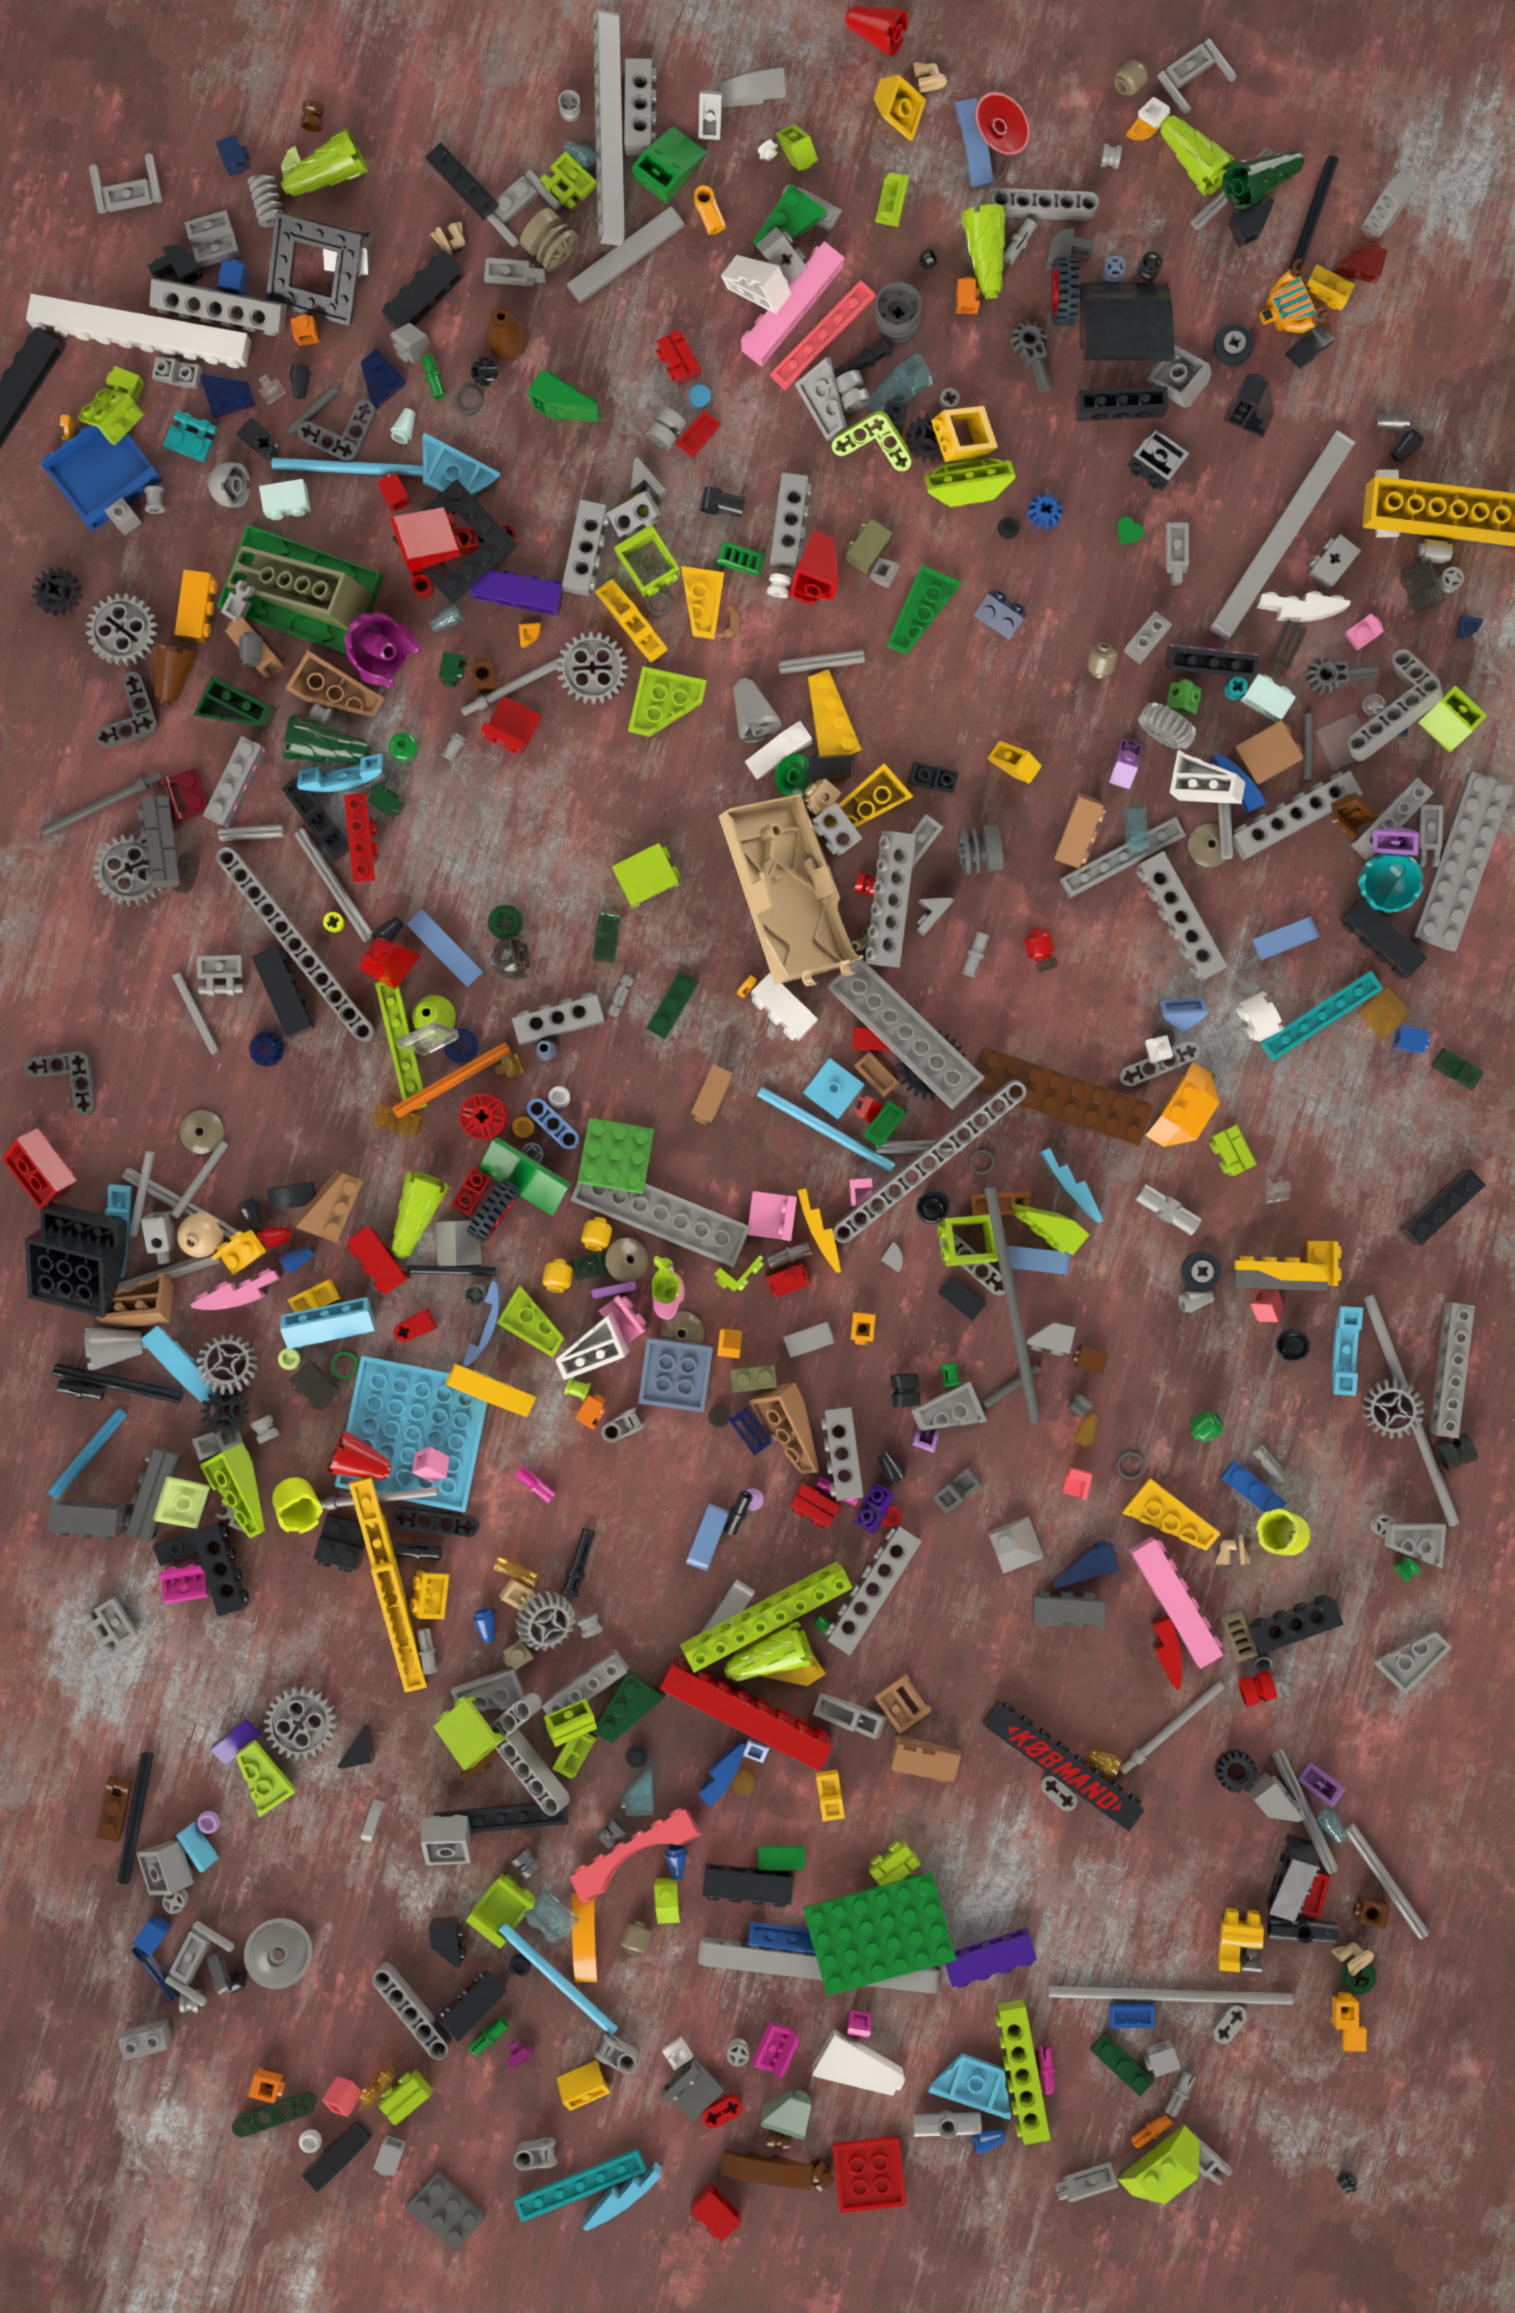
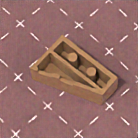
M1077 792L1075 797L1077 799L1068 816L1069 819L1061 835L1054 859L1080 868L1081 863L1085 864L1090 852L1086 850L1089 842L1094 843L1098 833L1095 827L1097 822H1102L1106 810L1103 809L1102 800Z
M336 1170L320 1188L318 1194L311 1202L306 1204L304 1210L297 1218L292 1220L291 1224L296 1228L337 1243L363 1181Z
M162 1272L157 1274L158 1277L148 1281L142 1280L134 1287L129 1289L122 1288L116 1291L111 1308L105 1318L96 1316V1319L105 1328L113 1329L170 1323L174 1282Z
M895 1734L888 1761L891 1771L924 1778H935L939 1782L948 1783V1781H955L961 1755L955 1749Z

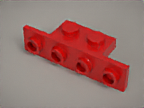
M367 794L344 795L353 882L376 881L374 863L377 862V856H380L379 844L375 843V834H378L376 821H373L368 813Z

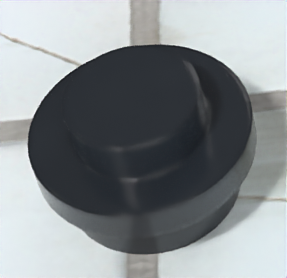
M1004 517L999 521L997 531L1002 538L1012 539L1019 532V523L1013 517Z
M633 1745L627 1750L626 1761L631 1767L639 1768L647 1762L648 1753L643 1746Z
M518 1953L511 1957L509 1969L515 1976H525L531 1969V1962L522 1953Z
M1340 2171L1337 2181L1346 2193L1357 2191L1356 2185L1358 2182L1355 2176L1350 2171Z

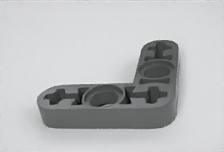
M368 400L359 401L353 410L342 437L309 421L299 425L298 436L307 444L344 462H354L376 418V407ZM368 406V409L371 411V413L364 415L363 420L367 422L366 425H364L356 419L357 417L359 419H362L364 413L361 412V409L367 408ZM357 425L361 426L362 434L359 437H353L351 434L352 428ZM311 427V431L319 436L317 439L311 435H308L306 438L304 430H309ZM327 436H331L334 440L330 448H325L322 443L323 439ZM340 445L345 449H348L349 446H351L350 450L352 451V454H347V456L345 457V453L339 450L338 446Z
M129 672L123 678V686L134 717L97 730L95 741L105 749H111L152 735L159 728V722L145 680L136 672ZM132 678L139 681L136 683L137 690L140 691L139 693H136L134 687L129 685L132 683ZM139 698L146 699V706L143 709H137L135 706L136 700ZM146 719L153 722L150 724L149 729H147L145 726H142L146 724ZM137 722V724L142 727L137 728L134 723ZM127 725L131 726L133 729L132 734L124 737L121 732L122 728ZM105 733L109 736L117 734L120 738L118 740L115 736L108 738V743L101 740L104 738Z
M71 1052L33 1057L26 1061L24 1069L31 1077L42 1078L70 1074L75 1111L80 1115H91L95 1112L97 1104L92 1064L87 1054ZM78 1056H80L81 1059L85 1060L84 1063L81 1064V1071H86L87 1074L76 1075V1071L80 1072L79 1065H75V1061L78 1060ZM55 1059L63 1061V1068L59 1071L53 1069L52 1063ZM36 1062L38 1065H46L47 1069H38L36 1073V1071L31 1070V1067L35 1066ZM82 1077L88 1081V1086L84 1090H80L77 1087V1081ZM78 1093H89V1096H85V1101L90 1103V1107H87L86 1111L80 1107V1104L84 1103V1097L78 1096Z

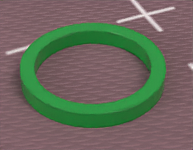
M340 1352L331 1361V1371L339 1379H349L358 1371V1360L350 1352ZM340 1355H349L355 1361V1370L349 1376H340L334 1369V1362Z

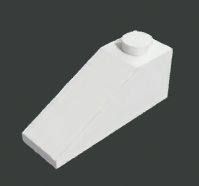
M801 721L775 737L747 759L745 763L756 780L775 769L785 756L798 754L810 746L812 738Z

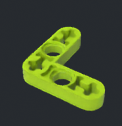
M876 411L840 432L832 442L833 452L836 455L845 456L875 438L896 470L905 471L912 463L910 450L889 416L883 411ZM876 418L879 421L883 420L882 427L879 424L872 428L873 433H871L870 427L874 425ZM858 428L864 429L866 437L859 439L855 436L854 431ZM850 435L851 440L847 442L845 449L843 446L838 447L839 440L844 443L849 439ZM888 436L894 437L897 441L896 445L888 446L885 443V438ZM899 455L902 458H907L905 464L902 461L898 462Z

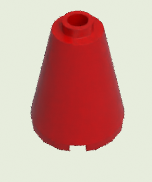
M854 5L846 12L845 22L848 29L889 56H895L904 41L900 37L903 30L907 31L908 13L898 8Z
M344 1430L332 1453L333 1462L329 1461L327 1472L357 1478L372 1477L373 1480L382 1481L383 1478H388L392 1466L389 1465V1459L349 1431Z

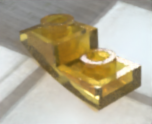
M377 1104L371 1125L418 1138L423 1117L408 1113L398 1118L393 1108Z
M390 2064L387 2071L382 2070L377 2082L372 2080L369 2088L364 2087L359 2098L362 2101L360 2110L364 2111L384 2094L395 2077L398 2067Z

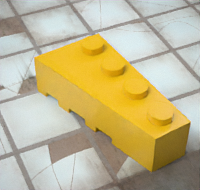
M884 763L838 805L853 826L857 827L913 796ZM825 816L823 820L825 826L833 827V817Z

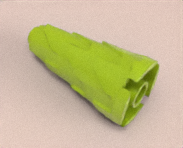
M1168 115L1160 124L1162 138L1175 152L1176 158L1188 171L1187 174L1197 185V189L1204 196L1207 193L1209 195L1213 194L1223 186V174L1229 170L1226 169L1229 165L1237 162L1236 159L1214 141L1211 142L1201 132L1194 130L1181 117L1179 119L1175 115Z
M347 128L331 137L330 141L314 150L312 155L297 163L295 168L283 175L284 181L281 182V185L287 195L291 194L294 197L305 192H313L329 184L332 186L368 172L362 154L354 144L355 141Z
M998 204L980 205V209L974 211V207L961 214L975 277L977 278L979 290L985 296V299L997 298L1002 288L1006 211L1003 205Z
M411 1170L407 1171L399 1204V1214L393 1232L394 1238L391 1250L394 1251V1256L401 1259L411 1256L417 1242L420 1241L426 1227L429 1225L439 1204L448 1191L449 1185L444 1182L443 1187L439 1186L441 1180L417 1171L412 1176Z
M800 1623L788 1624V1627L752 1646L750 1649L731 1657V1660L727 1661V1666H724L727 1678H732L734 1681L739 1682L760 1675L799 1667L805 1668L812 1665L814 1660L808 1659L813 1654L804 1630L798 1632L796 1629L801 1626Z

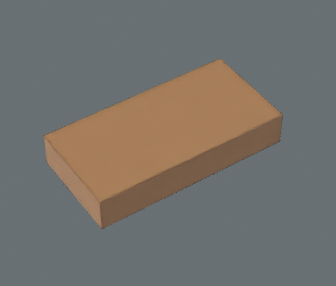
M870 1051L854 1065L856 1070L883 1098L900 1083Z

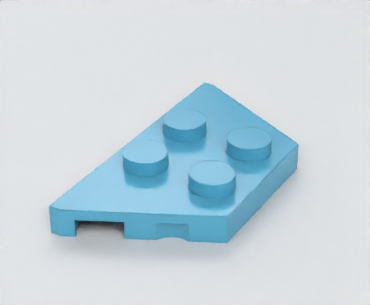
M426 433L423 434V484L441 493L453 481L458 479L474 497L500 478L501 473Z
M961 2053L928 2087L929 2093L1009 2120L1011 2118L1004 2067Z

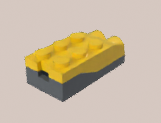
M1239 1256V1260H1234V1287L1328 1291V1265L1300 1262V1258L1285 1257V1262L1277 1261V1257H1262V1261H1254L1253 1256Z

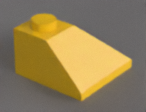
M900 75L880 78L874 101L882 117L909 141H913L926 99Z

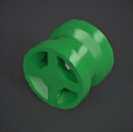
M1405 1555L1401 1562H1396L1392 1565L1397 1574L1406 1583L1410 1581L1413 1575L1421 1573L1419 1567L1409 1555Z

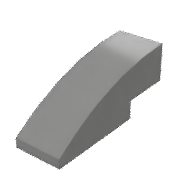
M784 68L757 71L720 83L719 91L722 92V107L764 104L765 99L785 98Z
M820 1693L813 1715L852 1732L857 1731L875 1740L880 1738L887 1719L885 1715Z

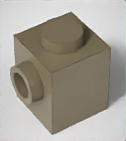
M519 1637L504 1648V1655L502 1657L508 1667L512 1666L514 1670H517L533 1659L536 1652L532 1647H528Z

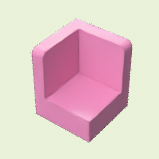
M872 1178L849 1180L851 1206L859 1205L872 1194Z
M432 1447L415 1452L412 1473L429 1482L447 1477L449 1457Z

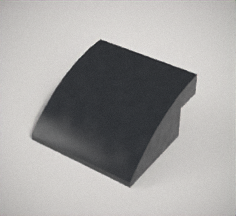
M1081 282L1080 349H1083V361H1172L1175 355L1174 320L1168 283Z
M49 1202L40 1208L41 1229L25 1238L28 1298L105 1318L111 1308L123 1269L127 1242V1220Z

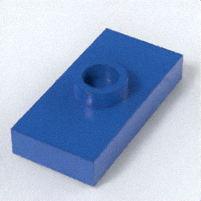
M1109 2003L1110 2028H1155L1154 2003Z

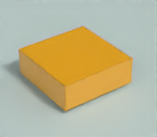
M1359 2026V2029H1342V2049L1344 2051L1366 2052L1367 2029L1365 2026Z

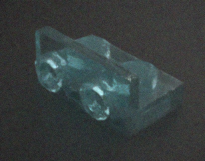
M542 1891L534 1907L525 1910L523 1913L527 1918L528 1924L540 1929L544 1933L543 1937L551 1943L564 1941L578 1921V1918L548 1891Z

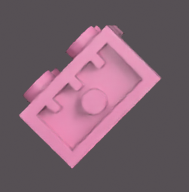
M754 1191L752 1193L748 1235L791 1241L797 1197Z
M618 1295L601 1308L599 1312L605 1317L613 1311L625 1342L628 1344L646 1330L645 1325L647 1322L640 1313L636 1315L632 1311L633 1304L626 1295L623 1298L621 1295Z

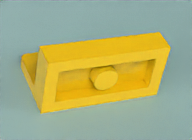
M593 2061L557 2078L562 2103L570 2111L611 2093L609 2084L602 2077L598 2061Z

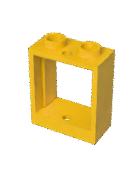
M984 406L943 410L931 420L945 462L986 457L998 448ZM966 420L974 445L960 446L952 421Z

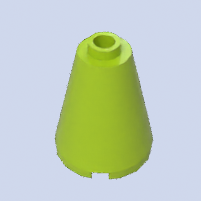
M426 996L419 1000L413 1009V1025L417 1032L426 1038H442L449 1034L455 1026V1009L450 1001L442 996Z

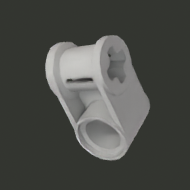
M633 1407L604 1424L601 1433L603 1439L613 1443L644 1428L645 1425L641 1424L635 1413L636 1408ZM628 1417L631 1418V1420H632L634 1426L631 1424V1422H630V1420H629ZM609 1426L616 1427L618 1430L617 1436L613 1438L608 1437L605 1433L606 1428Z
M605 2033L603 2043L599 2050H596L594 2053L596 2059L622 2073L633 2072L639 2058L637 2049L621 2041L616 2036H610L608 2033ZM629 2056L633 2059V2062L626 2063L622 2057Z
M547 2137L520 2142L515 2148L514 2165L520 2170L555 2166L558 2163L554 2155L555 2139ZM527 2153L529 2157L523 2159L519 2156V2154Z

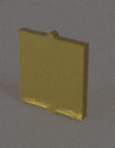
M1388 987L1358 1011V1014L1368 1024L1367 1027L1371 1028L1381 1040L1411 1015L1401 1003L1402 1000L1397 999Z

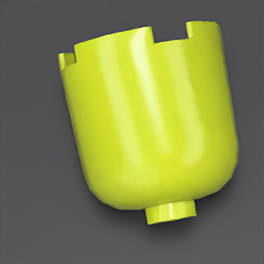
M299 1477L288 1478L279 1483L273 1491L272 1502L280 1527L286 1532L299 1531V1533H304L319 1523L318 1518L323 1510L312 1485L308 1481Z
M1283 1509L1265 1512L1256 1526L1259 1544L1265 1550L1274 1554L1296 1555L1302 1552L1310 1541V1529L1307 1522L1301 1516Z

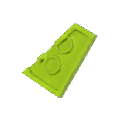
M519 1285L498 1319L497 1324L549 1356L554 1357L565 1338L522 1286Z
M255 1739L237 1751L235 1756L243 1777L249 1785L252 1800L256 1803L259 1818L295 1793L296 1788Z

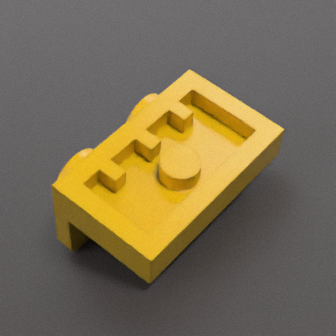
M1316 265L1305 288L1309 297L1325 302L1332 309L1342 310L1355 284Z
M252 1230L245 1233L239 1231L230 1237V1243L225 1242L216 1248L218 1252L211 1257L213 1260L221 1257L232 1275H235L266 1251Z
M1306 1241V1263L1328 1265V1285L1338 1286V1281L1341 1280V1269L1338 1268V1259L1341 1258L1342 1254L1338 1241Z
M417 1570V1574L413 1579L414 1598L410 1602V1610L414 1616L419 1619H444L449 1581L447 1573H425L422 1570Z

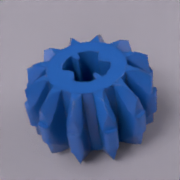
M1042 492L1041 498L1035 495L1033 502L1028 503L1027 507L1030 510L1027 511L1026 515L1032 517L1029 521L1030 524L1038 523L1036 526L1037 530L1043 525L1045 531H1048L1050 525L1056 528L1058 525L1057 521H1062L1063 516L1060 513L1064 511V507L1058 506L1061 503V498L1054 500V493L1047 497L1046 493ZM1042 509H1043L1044 511H1046V510L1048 509V510H1049V513H1047V512L1042 513L1041 511H1042Z

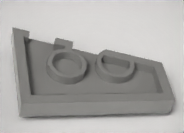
M826 357L794 385L827 441H831L837 434L845 430L847 425L831 358Z
M965 1382L911 1409L919 1430L987 1422L971 1382Z
M1442 1523L1386 1524L1385 1546L1443 1568L1446 1525Z
M1433 1630L1371 1662L1406 1695L1452 1647Z
M513 1667L451 1688L455 1702L462 1697L469 1698L474 1696L476 1701L473 1704L478 1711H485L486 1709L508 1710L515 1702L525 1696L517 1672Z

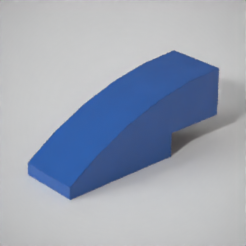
M1219 753L1210 758L1212 765L1235 773L1245 781L1241 803L1245 814L1255 811L1266 804L1259 789L1237 765Z
M743 1738L709 1768L712 1778L699 1788L698 1795L710 1808L720 1799L737 1773L745 1749V1740Z

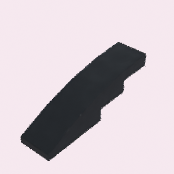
M297 776L281 789L331 857L337 861L350 851L349 842L313 793L297 787Z

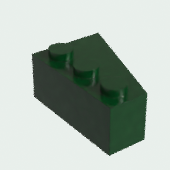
M211 676L193 716L269 728L278 708L219 677Z
M628 1669L596 1723L597 1729L593 1730V1733L612 1744L665 1698L666 1692Z

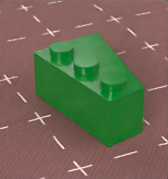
M790 184L754 239V247L758 249L756 245L776 227L781 233L786 231L793 240L792 244H794L798 238L809 232L814 225L828 216L826 209Z

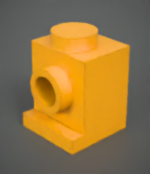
M852 1313L850 1339L855 1340V1344L868 1345V1341H873L875 1314ZM861 1324L866 1326V1331L863 1333L858 1331V1327Z
M1338 1992V1996H1332L1331 2022L1336 2029H1359V2002L1349 1992Z

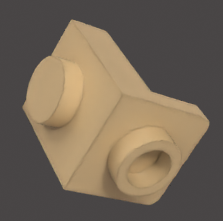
M513 1578L510 1579L499 1595L501 1600L517 1608L519 1611L524 1610L522 1603L528 1604L530 1602L529 1597L533 1599L537 1597L532 1589Z

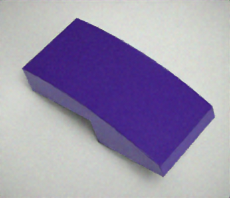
M875 1483L864 1499L866 1504L853 1522L874 1535L887 1513L894 1493Z
M245 1719L231 1728L228 1735L214 1743L210 1751L226 1765L236 1758L237 1751L254 1739H258L261 1733Z

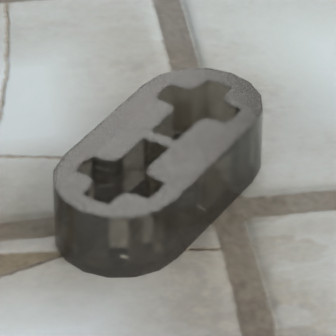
M185 852L180 855L177 865L179 881H182L186 874L185 882L188 884L183 886L182 889H180V885L173 887L175 891L181 894L189 893L193 889L200 868V859L191 852ZM192 857L191 860L194 861V865H189L186 872L187 865L184 861Z

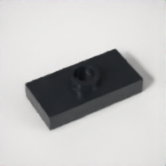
M194 1530L152 1546L160 1566L198 1552L192 1534Z

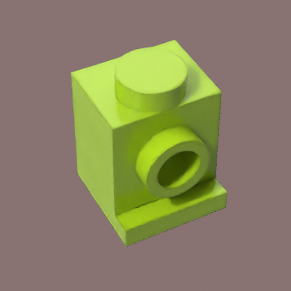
M114 366L113 371L109 372L106 379L107 385H110L114 389L113 391L129 394L137 404L145 384L139 375Z

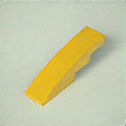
M613 579L595 591L602 603L650 663L668 650L663 641L653 631L651 625Z
M797 1190L802 1211L812 1236L835 1272H841L833 1229H823L820 1209L810 1210L807 1190Z
M455 1363L445 1383L466 1394L528 1417L537 1398L530 1393L516 1389L488 1375Z

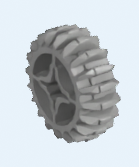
M1148 703L1138 719L1139 725L1148 735L1172 749L1186 750L1192 744L1197 734L1195 727L1192 723L1188 722L1187 718L1162 704Z
M230 1334L229 1340H225V1336L221 1335V1341L217 1342L215 1337L212 1338V1346L209 1343L204 1344L208 1351H199V1354L204 1358H197L196 1362L201 1365L196 1369L197 1372H203L199 1376L200 1380L207 1379L204 1383L205 1387H209L213 1383V1392L217 1391L218 1387H221V1394L225 1393V1388H229L230 1394H233V1387L237 1386V1389L242 1391L241 1383H244L246 1386L250 1385L247 1377L255 1378V1374L251 1371H256L258 1367L252 1363L258 1360L256 1356H251L255 1353L254 1348L248 1349L250 1346L248 1341L241 1345L242 1337H238L235 1342L232 1334ZM224 1349H235L239 1351L240 1354L236 1353L233 1355H229L224 1351ZM217 1352L219 1361L213 1365V1368L208 1369L211 1357ZM223 1357L225 1361H232L231 1371L226 1366L223 1368ZM245 1359V1368L243 1372L239 1376H237L235 1368L237 1365L241 1364L240 1361ZM226 1374L231 1380H220L213 1375Z
M1395 1378L1393 1379V1385H1389L1387 1379H1384V1387L1379 1382L1375 1383L1377 1391L1369 1388V1393L1373 1396H1364V1400L1370 1403L1362 1404L1363 1409L1369 1410L1364 1412L1363 1416L1365 1418L1371 1417L1367 1421V1425L1375 1423L1373 1431L1377 1432L1381 1428L1382 1437L1385 1436L1386 1431L1390 1432V1439L1394 1438V1432H1398L1399 1438H1403L1402 1431L1404 1430L1410 1435V1426L1417 1430L1418 1425L1414 1421L1422 1422L1423 1418L1417 1414H1423L1425 1411L1423 1408L1418 1407L1424 1404L1423 1400H1415L1420 1396V1393L1415 1392L1411 1394L1414 1386L1410 1385L1405 1389L1406 1381L1403 1380L1400 1386H1398L1397 1379ZM1396 1392L1390 1400L1378 1399L1385 1393ZM1403 1395L1412 1403V1412L1407 1411V1408L1401 1405ZM1397 1400V1409L1400 1410H1394L1390 1416V1409L1387 1407H1392ZM1374 1405L1379 1406L1380 1409L1385 1411L1384 1423L1376 1416ZM1395 1418H1408L1402 1424L1391 1425Z
M545 1591L543 1596L537 1593L535 1599L529 1597L530 1602L528 1604L522 1603L524 1610L518 1611L519 1618L515 1619L518 1625L516 1630L520 1635V1639L528 1647H533L537 1651L541 1648L546 1652L548 1646L554 1649L556 1643L562 1645L563 1638L569 1639L567 1633L573 1631L572 1625L576 1623L574 1618L575 1611L572 1609L571 1603L564 1596H559L555 1592L550 1594ZM557 1609L560 1610V1617H559V1619H556V1617H557V1614H556ZM532 1623L535 1624V1626H534V1627H535V1631H534V1632H531V1625H532Z

